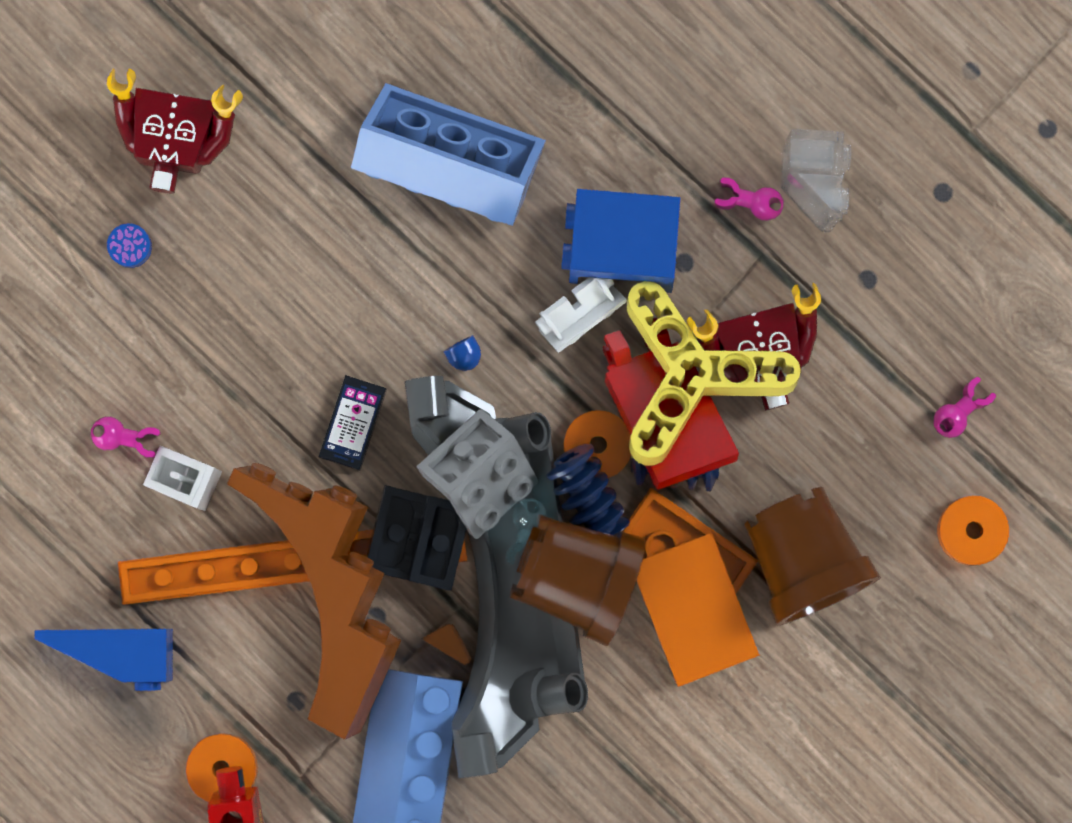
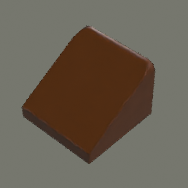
M449 623L422 638L428 644L463 665L471 662L472 657L454 624Z

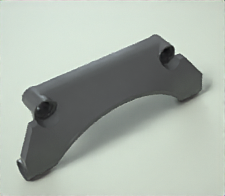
M444 376L420 377L406 380L404 383L411 433L427 455H430L482 408L514 435L538 479L537 485L532 488L528 496L518 501L509 509L493 528L487 530L478 539H475L468 532L478 582V639L469 682L452 720V734L458 778L498 773V769L502 768L539 731V717L580 712L585 708L588 701V688L584 677L578 627L528 604L510 598L512 584L517 585L521 573L516 572L521 555L533 526L538 527L537 517L539 514L562 521L559 495L554 493V489L557 487V479L548 480L546 477L548 472L555 467L551 443V427L547 418L538 412L510 418H496L494 406L452 382L444 381Z

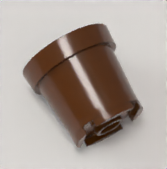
M823 487L811 489L814 498L804 501L799 493L755 515L758 524L749 520L744 523L772 595V599L768 603L777 626L794 622L832 606L871 586L881 578L869 556H862Z
M539 514L537 517L538 527L533 526L516 570V572L521 573L517 585L512 584L510 598L583 630L584 637L608 646L618 630L634 590L644 555L645 538L621 531L617 536Z

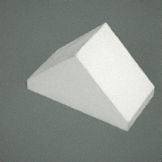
M160 446L143 485L192 507L206 511L222 471Z

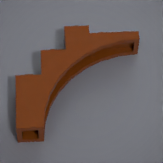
M259 463L234 468L227 484L254 501L280 527L298 553L312 584L320 616L322 658L318 688L308 720L344 740L362 731L401 643V639L390 634L391 629L386 624L374 619H367L365 621L385 573L374 568V562L370 558L355 552L348 554L368 507L355 501L357 495L341 486L334 485L332 488L314 491L313 494V491L306 486L295 482L286 484L276 479V472L273 469Z

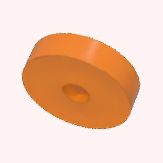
M601 410L589 411L578 416L566 431L564 453L576 446L590 444L594 438H602L606 442V450L602 453L593 452L591 456L600 459L602 465L599 472H605L609 478L614 477L625 468L631 457L629 449L631 435L624 421L613 413Z
M966 496L953 501L944 509L938 521L937 535L943 551L951 559L964 565H981L994 560L1002 553L1009 538V524L1003 510L992 500L982 496ZM971 522L976 523L980 528V534L976 539L970 538L966 533V527Z
M227 733L211 735L197 743L190 752L186 764L187 780L191 789L202 800L209 802L213 793L218 792L214 769L218 761L227 762L229 767H242L245 788L253 787L258 773L257 758L253 749L242 738Z

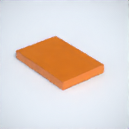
M652 488L648 490L629 518V525L621 531L645 538L643 559L712 533L735 593L738 592L758 562L750 554Z
M712 533L642 559L636 582L677 687L760 656Z

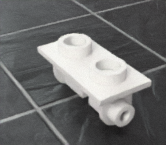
M589 277L571 290L578 300L575 304L571 305L568 299L563 296L546 310L539 313L541 318L535 321L540 329V333L558 353L575 343L583 334L603 319L610 317L615 310L627 302L626 298L613 286L614 282L612 279Z

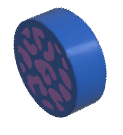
M127 223L119 225L110 233L107 240V250L110 257L120 266L135 268L144 264L150 257L152 242L144 229L138 225Z

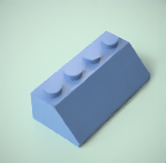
M386 83L360 128L351 168L363 172L369 177L383 179L405 187L411 192L422 193L444 201L450 206L461 207L486 216L492 221L503 222L513 226L524 202L546 140Z
M388 670L370 711L353 823H441L454 744L452 720L460 705L462 680Z

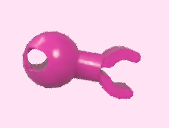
M723 177L720 180L722 187L730 188L734 195L738 197H731L728 200L715 199V206L717 208L729 210L736 205L750 208L756 218L765 221L775 219L781 214L784 201L782 195L777 190L764 187L756 192L739 189L738 184L731 178ZM780 203L781 207L776 211L770 205Z
M979 377L972 379L965 385L963 397L955 405L947 404L938 408L934 415L935 429L944 437H958L966 429L967 416L975 409L984 408L992 403L996 398V394L991 393L985 399L972 401V397L975 394L974 387L981 381ZM940 424L945 426L946 432L941 430Z
M102 417L91 428V439L102 450H113L123 445L136 448L142 456L147 458H154L156 456L154 451L145 450L143 445L136 441L138 438L143 439L147 435L160 436L161 432L156 428L147 427L141 431L126 429L114 417ZM97 426L104 427V434L101 437H96L93 433L94 428Z

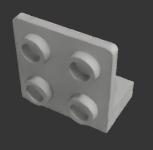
M482 408L416 466L421 475L450 500L469 534L475 539H478L487 530L493 528L499 519L518 501L527 497L532 488L538 483V479L514 435Z

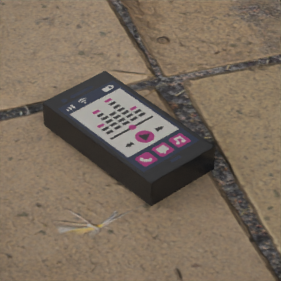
M345 375L318 456L319 458L361 471L387 388Z

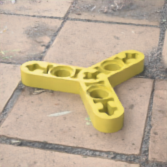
M643 281L631 288L627 300L628 315L666 373L665 378L634 427L630 437V453L638 463L651 466L661 463L666 458L702 396H784L791 393L797 386L801 369L799 362L789 353L781 351H704L665 290L659 284ZM644 296L647 301L655 299L653 310L658 320L653 324L654 315L646 305L638 307L640 297ZM664 329H673L680 334L682 341L677 346L666 347L658 341L657 334ZM731 364H738L746 369L748 378L740 383L731 382L725 377L723 370ZM756 365L761 366L759 374H762L760 382L754 381L757 371ZM692 366H696L700 369L699 375L692 378L686 392L680 387L684 380L685 371L690 370ZM774 367H782L783 373L787 374L785 381H777L776 375L771 374ZM668 398L676 399L682 404L683 412L677 417H667L659 410V403ZM656 424L662 428L658 435L657 447L652 446L649 451L642 449L643 440L650 438Z

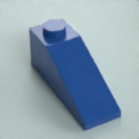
M173 629L34 630L35 640L121 682H134V691L161 690V682L173 681Z

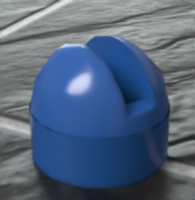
M474 335L459 341L443 351L449 363L461 371L474 369L481 358V349Z

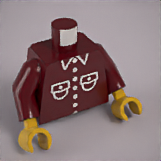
M113 68L107 78V87L111 93L115 94L113 96L115 120L125 147L134 154L135 159L140 164L153 167L149 189L161 193L174 194L179 171L199 174L202 166L210 165L229 145L235 119L233 110L241 103L243 94L240 90H237L233 95L232 103L227 102L222 95L224 85H221L213 93L211 100L136 88L134 96L130 91L136 81L135 72L129 68L127 71L128 83L120 84L115 79V69Z
M812 283L813 293L811 296L801 298L799 286L796 284L792 288V295L797 306L796 309L794 304L790 303L717 323L709 310L705 309L704 313L707 315V321L703 326L697 327L691 316L687 318L686 322L704 351H781L794 356L799 362L801 369L809 363L816 341V308L821 303V295L817 285ZM731 364L723 370L725 377L731 382L740 383L748 378L746 369L738 364ZM756 365L757 371L754 381L760 382L762 374H759L761 366ZM779 366L774 367L773 373H771L775 374L777 381L783 382L787 375L783 373L782 367ZM788 395L761 396L765 411L790 404Z

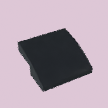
M384 485L366 557L370 558L374 562L373 567L385 573L384 575L452 591L467 529L450 500Z

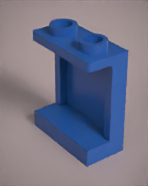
M577 189L576 204L567 203L565 229L573 230L572 244L564 243L562 269L570 270L569 283L578 284V277L640 282L651 281L659 284L666 293H672L675 279L681 197Z

